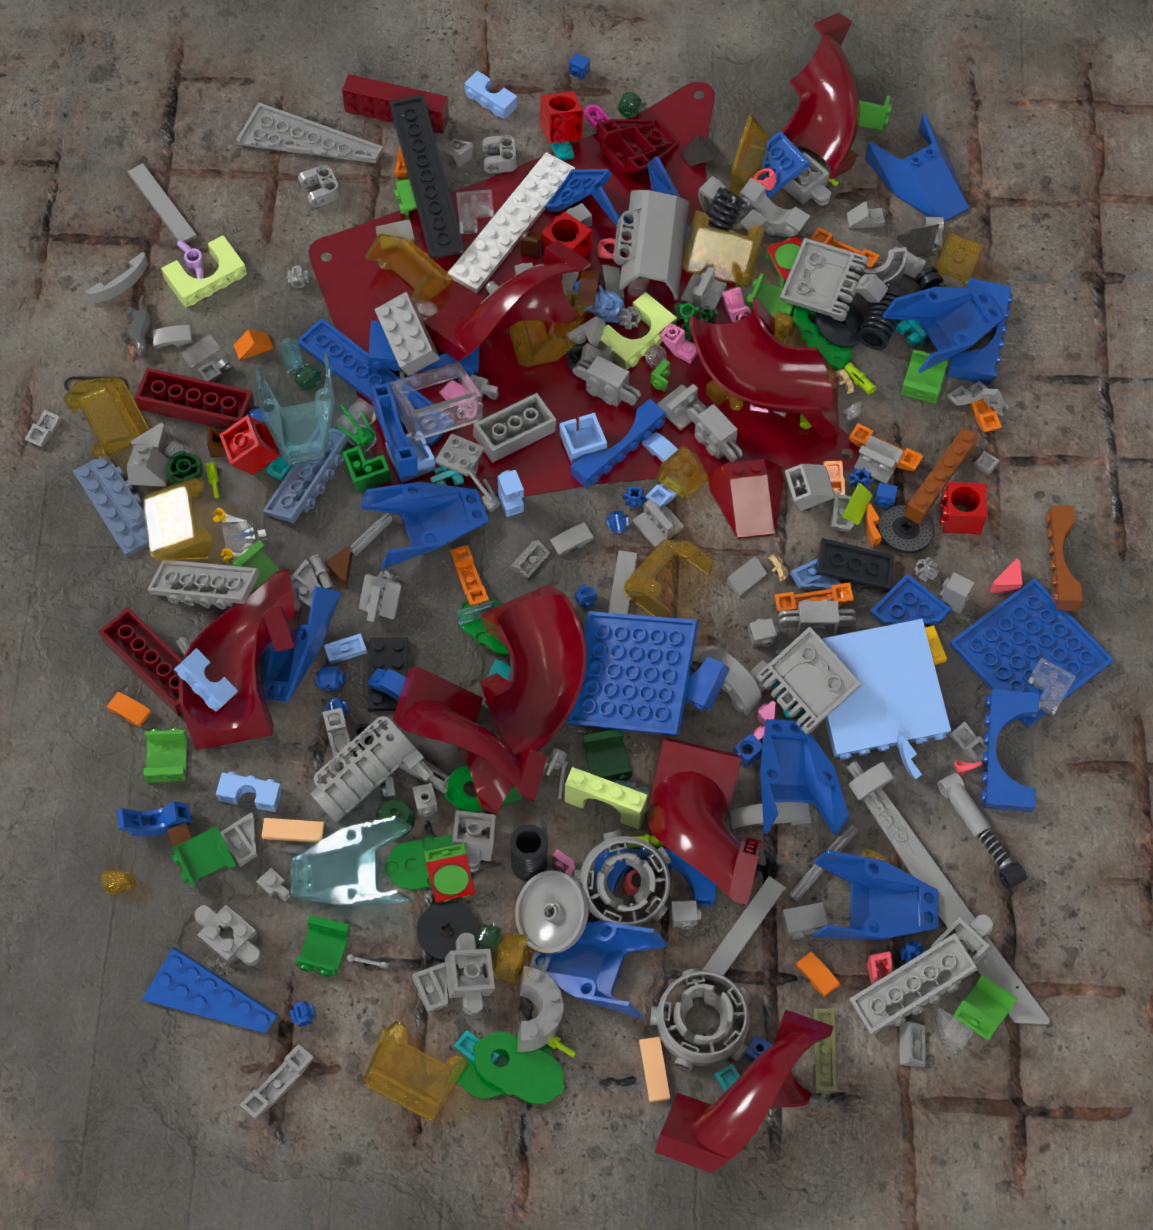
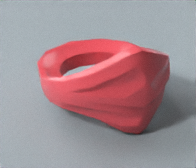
M765 168L758 171L753 179L765 186L766 190H772L776 183V174L772 169ZM763 173H770L769 177L764 180L757 179Z
M615 239L601 240L597 246L598 257L613 259L614 253H609L604 246L606 244L615 245Z
M956 760L954 762L955 771L960 777L966 771L983 765V761L967 763Z
M636 869L628 872L624 878L623 889L627 896L634 897L640 888L633 886L631 883L632 876L639 874Z

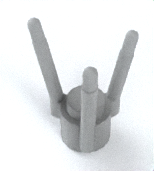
M468 470V474L484 494L481 501L485 511L493 512L500 505L499 498L495 495L486 479H483V482L489 493L472 471Z
M553 749L551 754L547 756L544 770L549 764L546 773L549 776L553 769H560L561 767L558 800H561L565 771L568 764L565 761L567 754L560 749Z

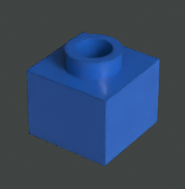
M575 53L569 61V73L574 77L584 80L590 71V59Z
M879 483L874 504L883 508L892 507L898 486Z
M756 1035L746 1050L744 1057L753 1062L760 1054L770 1048L772 1044ZM759 1046L763 1049V1051L758 1052L756 1050V1047Z

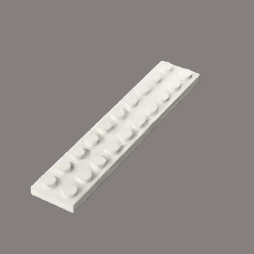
M546 152L450 269L448 277L478 293L521 240V236L530 229L546 209L544 207L575 167Z

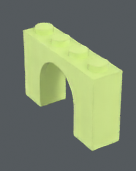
M223 235L208 243L210 254L219 265L217 271L212 276L204 279L193 278L184 271L177 260L161 268L164 279L185 308L196 304L201 299L211 296L214 292L226 288L229 284L247 275L245 264Z
M646 292L633 302L634 311H640V319L648 325L649 333L640 339H627L607 324L598 345L600 350L611 346L614 361L625 370L634 367L642 356L648 355L655 345H659L662 342L660 335L669 323L676 326L677 317Z
M572 767L565 783L566 803L583 809L587 799L603 801L620 812V823L636 829L640 828L646 813L647 794Z

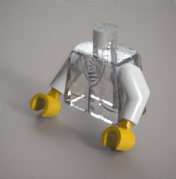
M217 508L213 512V514H216L213 521L218 523L222 520L223 522L221 526L226 548L223 549L220 555L225 556L223 559L224 563L234 562L257 541L267 540L265 529L254 531L251 521L225 514L221 508Z

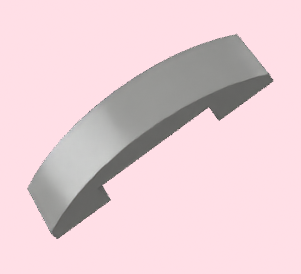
M142 252L130 260V269L104 286L99 282L87 290L86 295L89 303L95 304L110 300L133 286L147 268L148 263L145 253Z
M342 707L322 712L333 757L350 743ZM347 757L343 758L348 764L351 763ZM338 763L336 765L337 772L343 770L344 764Z
M775 802L778 816L773 824L791 822V825L811 823L808 803ZM762 804L745 806L729 811L732 831L752 829V826L763 825Z
M298 1044L284 1058L281 1066L257 1090L254 1089L240 1104V1107L256 1120L288 1091L310 1065L314 1057Z

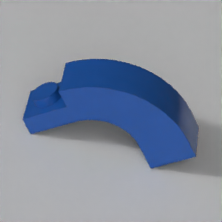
M377 668L367 684L370 688L386 693L399 701L406 677L391 669L385 671Z
M172 802L161 809L153 811H135L124 808L117 810L119 830L129 831L130 836L168 833L167 829L185 822L187 825L192 823L189 804Z

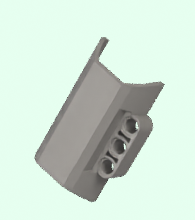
M650 190L631 191L629 211H625L617 222L613 255L615 263L622 265L620 291H623L634 279L645 277L665 282L673 293V301L678 300L689 201L678 196ZM624 218L629 219L631 224L626 223ZM622 235L627 236L629 241L624 240ZM620 252L625 253L627 258L622 257Z

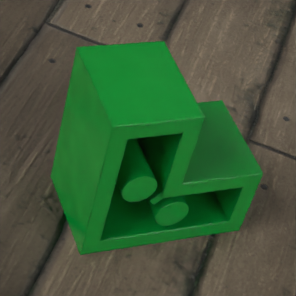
M360 446L342 452L357 493L392 481L384 455L365 461Z

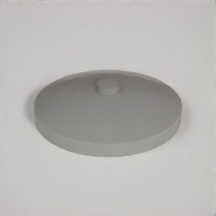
M544 871L535 875L524 885L516 903L515 921L521 938L529 947L542 953L555 954L569 949L579 940L585 930L589 911L587 896L581 884L567 873Z

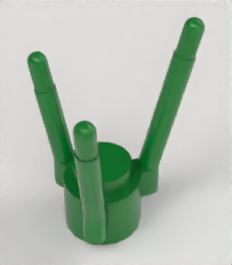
M341 404L340 408L357 429L355 433L357 436H354L339 424L337 428L353 439L358 446L371 444L375 439L373 436L375 432L371 429L365 413L362 411L361 416L366 428L360 427L344 405Z

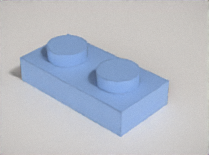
M361 633L324 645L330 665L367 653Z

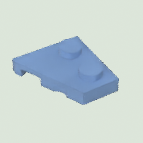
M818 558L792 570L790 573L799 590L831 589V585L841 583L837 579L816 575Z

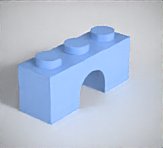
M476 71L464 83L465 95L469 99L475 100L483 108L489 109L494 115L504 120L518 107L517 96L509 90L503 88L498 93H490L491 79L479 71Z
M507 470L498 476V496L506 517L524 512V503L522 501L524 489L516 470Z
M196 648L174 670L181 679L191 686L196 694H199L204 699L207 706L216 712L238 690L225 677L219 682L209 681L205 677L204 670L210 661Z
M222 772L216 791L218 802L238 805L240 797L244 793L251 792L256 794L254 802L257 809L270 812L277 811L282 793L280 783L272 779L264 781L259 780L255 776L244 777L235 772Z

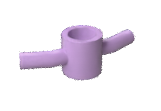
M182 240L178 241L177 246L185 251L184 259L187 270L191 273H196L197 279H204V262L201 252L198 249H191Z

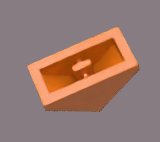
M250 329L233 345L240 361L274 349L266 332Z

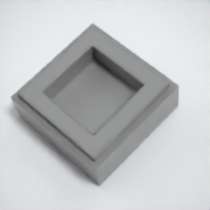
M983 451L973 467L989 476L1000 460Z

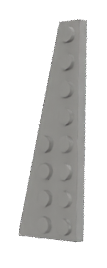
M259 102L236 139L237 145L368 163H377L383 152V146Z

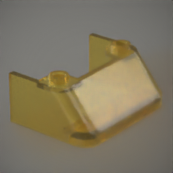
M379 234L365 255L366 259L377 260L379 262L378 265L382 269L394 270L414 288L413 295L411 296L414 301L422 303L430 301L453 280L446 271L433 260H430L428 255L405 237Z
M520 321L508 328L518 363L521 366L530 367L557 361L576 345L574 341L554 336L548 340L543 321Z
M663 540L625 582L624 594L652 616L669 618L671 609L657 599L661 593V585L655 578L675 555L682 559H687L707 575L710 573L715 559L690 541Z

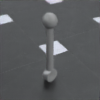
M353 954L347 956L349 962L357 961L380 966L384 969H388L389 966L386 962L358 958Z

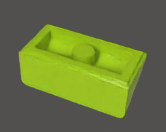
M858 483L842 515L843 518L856 525H859L873 496L861 483Z

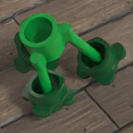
M689 302L676 303L674 305L677 321L684 319L685 323L680 328L685 331V339L688 341L693 338L690 330L691 316L696 317V314L700 313L699 320L715 324L714 320L719 314L717 309H710L709 306H705L701 310Z

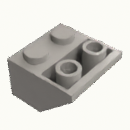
M800 464L785 470L793 500L800 511L835 498L825 465Z

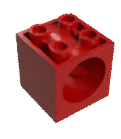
M574 91L541 95L540 127L548 144L582 140L583 108Z
M565 211L560 216H556L553 223L542 231V255H544L545 247L556 240L583 258L592 251V229Z
M249 415L219 434L230 465L251 475L281 456L270 426Z
M948 482L946 489H943L939 504L940 509H943V515H940V526H943V533L981 535L987 518L986 484ZM953 505H964L971 512H962Z

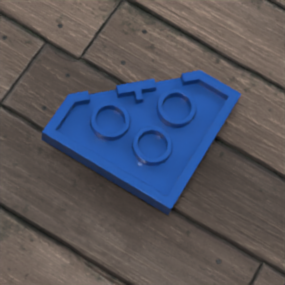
M781 131L766 142V153L761 165V170L769 168L776 174L774 188L772 190H765L769 198L811 165L809 160ZM770 173L761 174L758 180H764L769 177Z
M572 169L544 207L547 211L551 212L564 210L593 193L598 187L606 185L612 175L609 169Z
M906 574L870 611V615L884 626L923 619L924 625H938L950 613L951 608L909 574Z

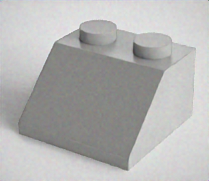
M134 445L127 464L129 485L166 487L169 479L166 475V465L169 459L153 446Z

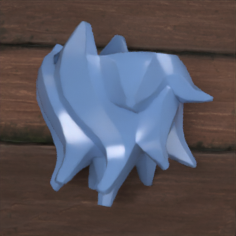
M599 285L595 305L588 306L584 311L593 313L605 322L618 323V315L625 306L618 294L605 291Z

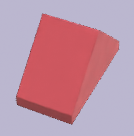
M1016 558L992 583L991 593H1015L1021 589L1023 584L1019 559Z
M890 951L869 956L866 966L872 984L893 972Z

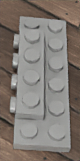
M163 559L147 591L151 595L166 596L168 601L173 604L184 602L189 606H194L195 603H199L206 608H209L210 605H216L220 609H226L227 606L233 607L234 603H246L260 572L257 568Z
M954 933L851 997L850 1001L870 1034L874 1035L888 1025H902L906 1021L905 1017L911 1013L913 1015L921 1013L924 1010L923 1006L929 1002L931 1004L939 1002L942 999L940 995L948 991L949 994L959 989L958 984L961 983V980L977 971L978 968Z

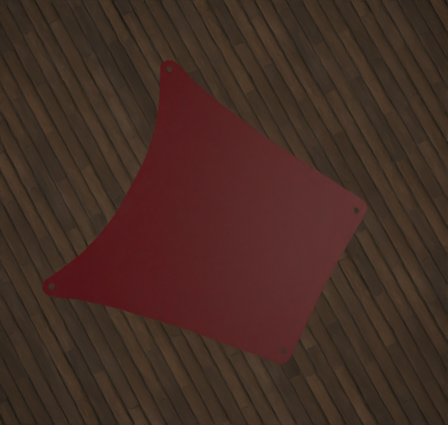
M693 82L687 84L650 108L635 114L634 117L627 118L659 119L679 141V144L660 161L679 196L689 201L687 225L694 258L682 264L677 301H673V293L665 282L638 277L623 289L625 298L623 302L626 309L633 307V302L646 292L675 316L676 310L674 305L676 303H684L681 301V297L693 273L702 274V272H706L708 266L715 269L714 279L727 284L725 291L736 288L725 258L716 256L714 252L691 239L698 226L708 230L700 225L701 220L705 222L707 220L703 219L706 213L700 204L698 195L699 189L706 183V144L714 102V90L707 83ZM695 91H702L704 97L696 99L693 93ZM598 133L570 144L574 158L564 161L565 163L575 167V169H609L612 175L602 188L614 210L620 216L625 211H629L631 191H652L648 169L639 172L621 173L601 151ZM542 157L520 165L514 171L504 172L450 192L465 251ZM592 194L560 212H551L545 209L528 231L542 233L544 228L549 227L553 223L556 216H560L564 211L566 212L569 208H574L581 203L592 214V226L589 227L592 229V251L584 258L591 265L585 270L600 271L601 276L597 292H599V285L605 290L602 265L620 268V274L622 265L615 263L614 259L599 258L597 246L603 239L616 238L617 227ZM417 209L409 211L408 219L411 222L415 241L380 248L376 227L406 220L404 213L401 214L399 210L361 225L319 238L309 247L311 265L334 327L368 354L371 320L379 321L374 309L407 292L414 300L424 321L470 291V289L448 277V272L463 253L430 260ZM520 240L476 294L483 299L487 298L489 292L486 290V285L493 281L498 286H501L515 277L514 266L521 263H532L533 266L542 264L544 256L542 255V245L539 257L521 255ZM606 244L604 248L613 254L615 245ZM328 252L332 255V259L324 262L320 259L321 254ZM620 253L622 257L627 258L625 253ZM582 271L579 272V276H578L577 281L580 280V276H581V272H582ZM574 292L568 303L579 317L572 323L560 324L526 320L515 323L505 331L495 327L479 346L477 376L488 379L489 385L498 387L497 392L499 395L496 400L489 398L485 394L482 398L477 397L484 406L472 418H468L457 404L450 406L439 393L450 380L466 387L470 377L418 372L416 374V385H411L410 376L405 374V382L455 420V425L430 448L435 459L451 434L479 445L473 436L474 423L537 393L556 419L555 432L493 463L484 451L478 460V472L476 474L492 479L476 476V478L488 491L483 482V479H486L493 492L497 494L498 481L496 480H498V476L502 472L507 470H516L524 489V496L584 487L571 476L572 464L560 437V423L576 419V431H578L579 417L595 413L607 441V449L622 441L629 433L634 424L637 409L649 399L658 404L680 385L688 388L694 384L698 388V399L707 408L714 404L738 429L736 445L741 449L743 456L735 462L766 459L781 465V468H793L800 464L823 465L824 461H842L843 470L854 469L860 457V448L849 439V435L841 428L840 435L822 439L812 426L810 428H802L800 426V414L787 413L783 417L768 410V413L750 410L751 404L728 393L714 381L704 367L699 354L689 364L676 357L663 341L659 345H655L648 355L642 356L634 367L627 369L629 371V385L638 389L641 393L635 405L622 400L618 407L612 404H607L597 396L590 395L586 391V381L577 377L566 364L567 349L572 344H575L569 340L567 333L596 317L593 313L584 311L590 305L577 304V299L573 296ZM722 295L716 307L719 314L714 320L715 324L732 323L726 311ZM697 313L695 318L699 320L700 313ZM684 319L676 320V326L679 328L685 323ZM642 320L637 324L638 327H632L631 329H625V325H620V321L618 323L605 322L606 325L608 324L627 339H640L650 331L648 325ZM691 338L689 341L695 344L693 338ZM587 339L583 344H590L589 340ZM435 346L438 355H442L445 353L437 346ZM663 359L670 362V374L666 379L668 380V387L665 392L654 388L650 383L651 373ZM389 369L400 378L399 370L394 371ZM356 391L361 411L365 413L371 429L375 432V435H373L375 439L370 444L373 458L384 455L392 481L380 486L387 487L414 482L430 483V478L438 475L434 471L401 483L387 455L386 440L372 402ZM665 417L664 425L660 429L654 430L652 434L657 432L670 441L680 451L678 457L664 465L656 455L653 456L640 442L634 451L626 454L623 461L617 462L609 473H604L596 484L709 473L730 461L725 455L718 460L714 455L709 454L703 443H699L696 440V424L693 421L682 430H679ZM402 426L404 434H409L410 432ZM842 450H851L853 452L852 458L844 459L841 456ZM463 475L464 485L480 489L470 475ZM451 479L445 481L447 486H454ZM478 491L481 499L484 496L483 492Z

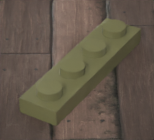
M814 1008L813 1019L834 1026L831 1037L814 1044L815 1093H836L835 1009Z

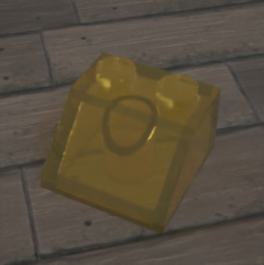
M950 232L936 266L939 271L938 273L968 283V279L971 278L981 257L984 244Z
M682 446L661 464L657 480L686 500L708 480V477L698 456Z
M504 934L503 940L498 941L496 947L498 955L496 960L492 959L495 980L516 985L528 950V935Z

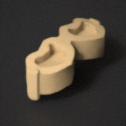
M844 369L835 371L840 380L838 382L839 385L845 384L847 394L854 392L852 380Z
M774 553L769 557L776 566L772 571L778 572L780 582L787 578L788 570L783 565V560Z

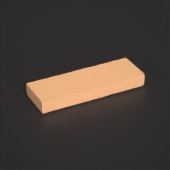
M264 818L262 839L322 843L324 822Z
M660 1037L639 1040L649 1103L670 1100Z

